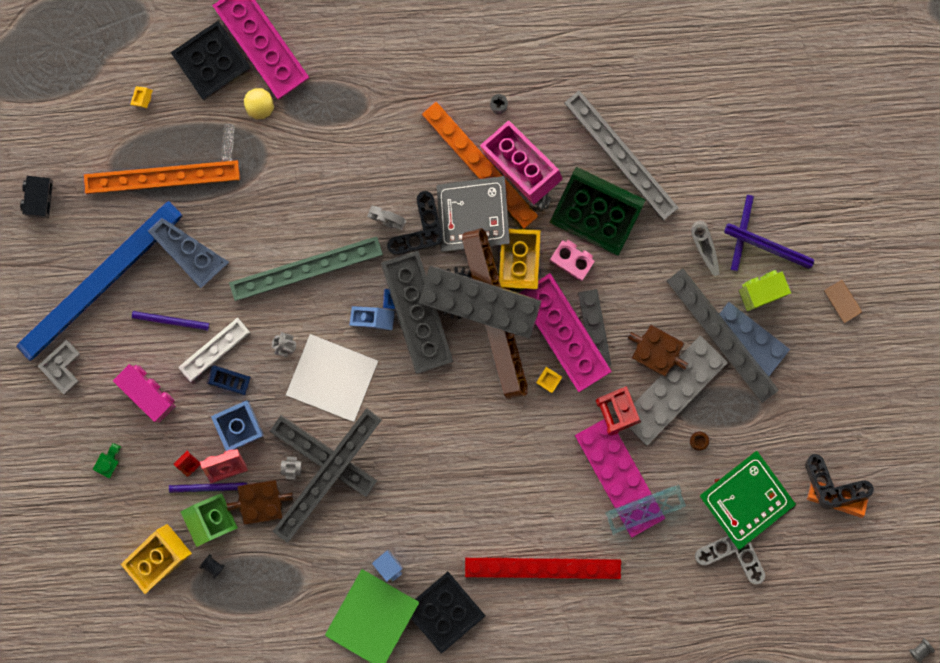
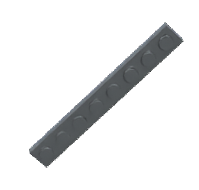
M682 268L667 280L669 285L760 401L763 403L779 390L687 272Z
M368 408L365 409L272 532L287 543L291 540L382 421L380 417Z

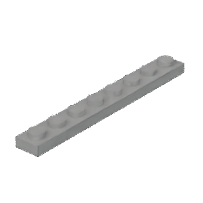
M580 90L564 102L567 108L663 221L679 208Z

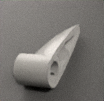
M697 221L691 228L692 237L709 270L714 276L720 274L719 265L708 225L703 221ZM698 227L705 229L702 235L695 233Z

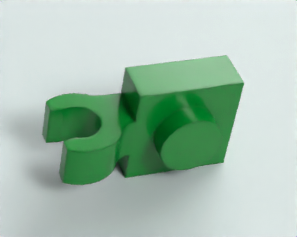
M112 443L107 454L101 452L92 470L110 479L120 462L115 457L121 446Z

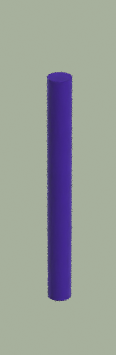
M746 195L740 228L747 230L754 200L752 195ZM737 239L730 269L732 271H738L744 241Z
M138 311L132 312V319L209 330V323Z
M247 482L169 485V493L238 490V485H244Z

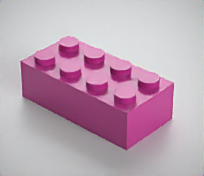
M507 121L480 145L484 155L533 205L563 180L559 169L510 121Z

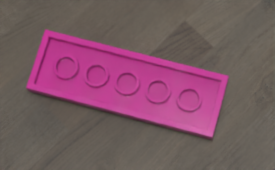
M219 0L212 5L278 100L310 79L256 0Z
M551 273L538 280V289L526 288L519 293L542 301L535 323L579 393L612 372Z
M605 419L574 436L632 538L664 520L665 517L619 434L609 436L607 433L608 427Z

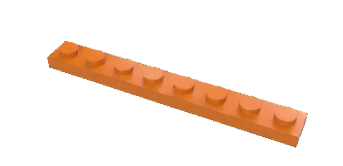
M437 102L422 113V116L478 179L502 176ZM505 179L507 211L525 229L538 218V215L529 208L526 201Z
M238 160L84 174L85 194L240 180Z

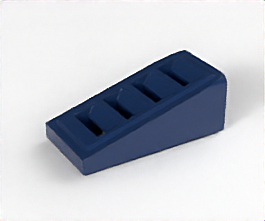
M212 365L206 384L245 395L251 377ZM217 371H219L220 375L218 381L214 382ZM224 374H228L224 385L222 384ZM232 376H235L233 387H230ZM242 378L243 382L239 390L237 386L239 379Z

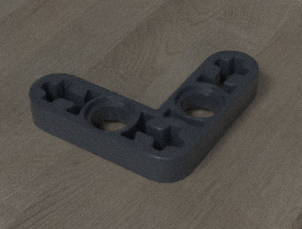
M422 191L417 196V205L423 230L391 238L387 244L391 254H406L436 247L442 243L443 235L435 200L430 192ZM424 195H426L427 198H431V200L428 201L429 209L433 207V210H426L422 212V209H426L424 203H420V200L423 199ZM427 214L435 216V221L432 224H427L424 221ZM434 232L436 235H439V238L436 239L437 242L426 240L427 245H424L421 235L425 234V238L431 237V233ZM412 237H419L421 243L417 247H412L410 239ZM403 239H406V244L409 249L405 250V246H400L399 250L395 251V249L391 248V246L394 245L395 241H397L398 244H403Z
M812 454L806 460L805 468L819 504L825 509L867 500L874 492L873 485L866 480L834 487L825 461L820 455ZM812 461L819 464L817 468L815 465H811ZM817 478H824L827 484L825 486L819 485ZM862 487L863 489L868 490L866 494L864 491L858 492L856 495V492L859 491ZM844 490L850 492L851 498L845 499L841 492ZM835 495L837 496V498H834L831 502H829V500H825L826 496L828 498L835 497Z

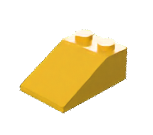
M509 228L510 242L509 244L501 245L499 281L501 287L538 289L541 230Z
M166 524L151 534L120 565L143 593L146 594L180 566L192 553L172 528Z

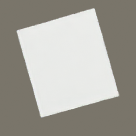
M310 334L286 395L354 422L378 361Z

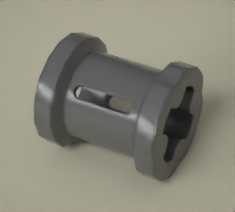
M496 94L492 97L490 108L494 113L502 114L506 111L508 105L507 98L502 94ZM498 100H501V103L503 104L500 106V108H496L497 106L496 104H494L497 103Z
M923 638L922 643L916 648L910 649L909 652L918 663H922V660L930 653H935V650Z

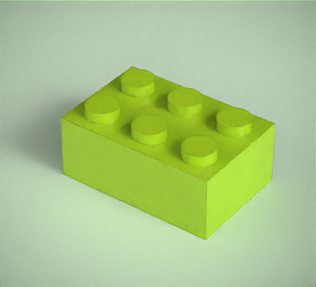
M776 270L766 273L760 277V280L756 277L742 284L743 288L738 290L747 312L791 294L783 271L777 273Z

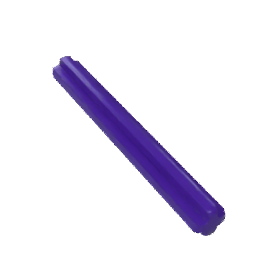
M730 223L724 229L725 234L810 269L814 264V259Z

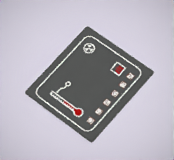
M504 176L437 185L438 214L443 235L441 251L464 249L462 242L463 233L483 228L486 231L490 246L509 244Z

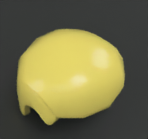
M254 88L245 95L244 106L249 116L254 119H265L270 116L274 109V104L268 91L263 88Z

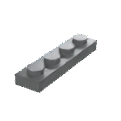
M598 290L578 292L584 327L608 366L612 364Z

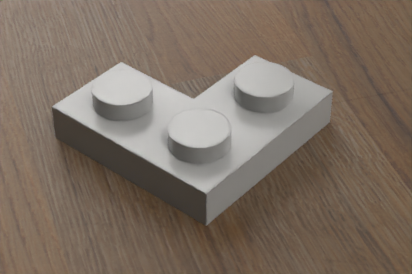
M65 340L38 365L64 395L79 382L66 367L80 353L68 340Z

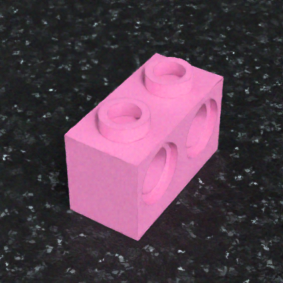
M562 240L549 262L582 282L595 262L592 259L593 256L585 250L583 252L577 250V245L573 242ZM561 250H568L570 257L562 259L559 254ZM584 260L586 268L583 270L578 269L576 262Z

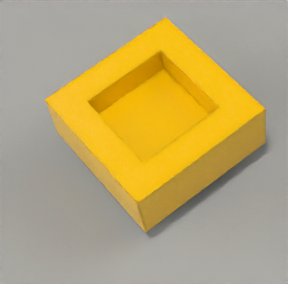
M136 86L130 105L148 108L153 90Z
M546 367L536 384L553 393L562 376Z

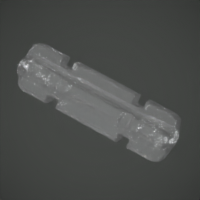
M233 124L224 125L222 161L232 160L231 151L233 150V133L235 130Z

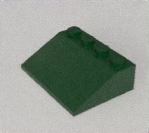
M576 167L549 223L619 256L646 200Z

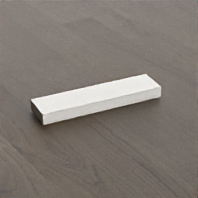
M236 318L178 368L190 382L194 381L250 334V331L239 318Z

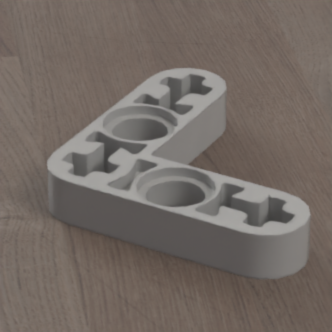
M727 535L699 548L695 553L697 563L709 565L735 552L749 582L760 584L765 579V572L751 542L744 546L748 545L749 549H743L739 553L737 547ZM721 542L727 546V551L723 554H719L716 550V546ZM712 546L713 552L717 557L713 558V555L707 557L706 562L700 560V552L709 553L711 552L709 547ZM745 552H750L753 556V560L750 563H745L742 560ZM755 563H757V566H754V569L756 572L761 573V575L758 576V581L754 578L751 579L753 572L751 569H748L747 571L746 567L752 566Z

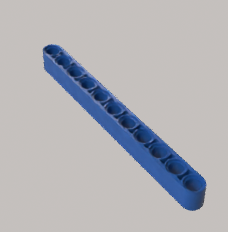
M170 201L160 207L17 344L16 348L29 361L37 357L157 242L148 230L161 218L175 225L183 216Z

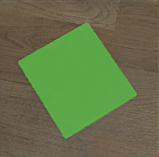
M362 569L325 636L370 663H386L419 602Z

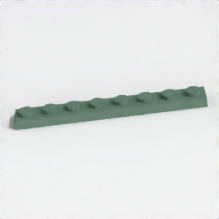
M376 236L229 282L236 302L382 256L383 253Z

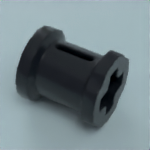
M209 554L199 568L206 570L215 580L225 565L219 564Z

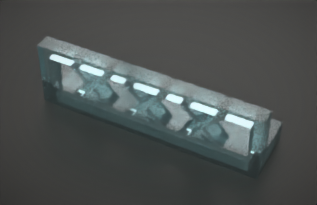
M679 484L604 512L612 534L686 507ZM677 494L680 504L674 507L667 505L668 497ZM654 502L662 504L660 511L656 514L648 511L650 504ZM636 509L644 511L642 518L638 521L629 518L632 511ZM618 516L626 518L623 526L615 529L612 518Z

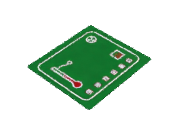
M755 451L700 494V498L738 550L796 505L758 451Z

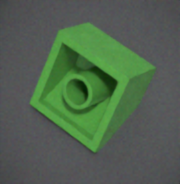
M222 493L180 511L196 547L238 528L231 512L227 510V503Z

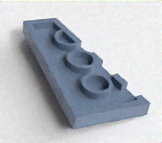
M163 218L148 230L151 236L200 288L229 263V261Z
M728 302L719 313L769 377L790 349Z

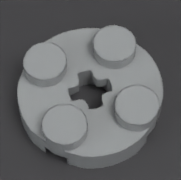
M371 205L367 216L372 220L383 222L382 224L389 228L401 231L407 221L395 213L384 211L382 208Z

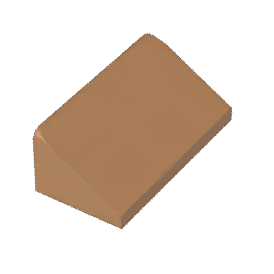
M843 280L823 290L843 323L862 313Z

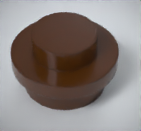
M695 432L690 437V445L694 450H705L709 445V437L704 432Z

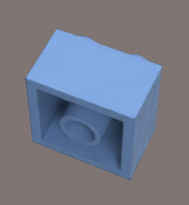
M247 400L211 416L226 451L236 450L264 437L250 402Z

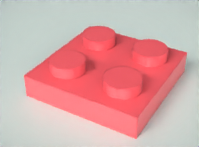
M238 449L225 451L224 454L216 457L210 456L200 462L201 468L210 483L248 471Z

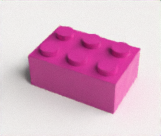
M128 364L113 382L154 422L160 423L176 407L173 404L175 400L167 392L162 393L159 390L161 386L154 379H148L145 376L147 372L141 366Z

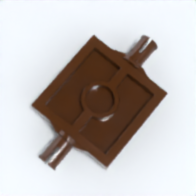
M651 324L642 337L633 332L628 336L629 340L637 344V348L631 358L665 378L670 369L675 365L684 370L687 369L689 363L679 358L685 343Z
M276 479L238 485V502L227 503V510L239 509L244 525L281 519L282 502L293 501V497H290L293 494L292 492L281 494L278 490Z

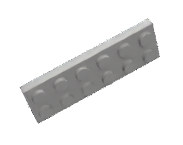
M701 336L679 357L689 363L687 369L684 370L675 365L670 369L666 378L661 375L634 403L641 423L631 426L629 429L646 446L728 363Z

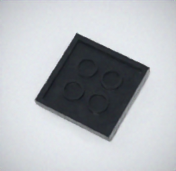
M216 21L170 52L203 101L251 69L219 21Z
M447 571L415 598L419 604L411 619L442 654L486 615Z

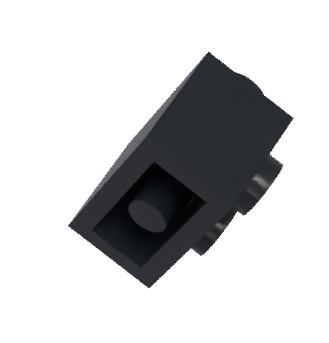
M26 177L22 185V191L25 192L24 200L22 199L20 203V211H23V215L49 219L53 180L51 178Z

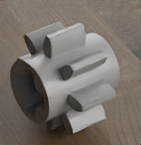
M283 332L275 336L272 341V348L275 349L274 354L283 357L292 354L296 349V342L293 340L294 336Z
M287 457V461L281 462V475H286V480H296V476H301L302 462L297 461V457Z

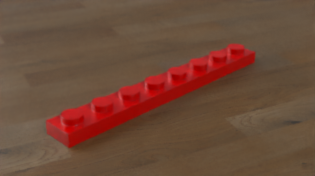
M465 557V577L621 579V559Z

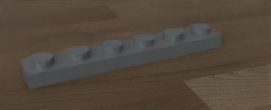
M280 415L270 430L272 434L321 467L334 451L282 415ZM352 462L347 465L338 477L365 497L368 496L378 481Z

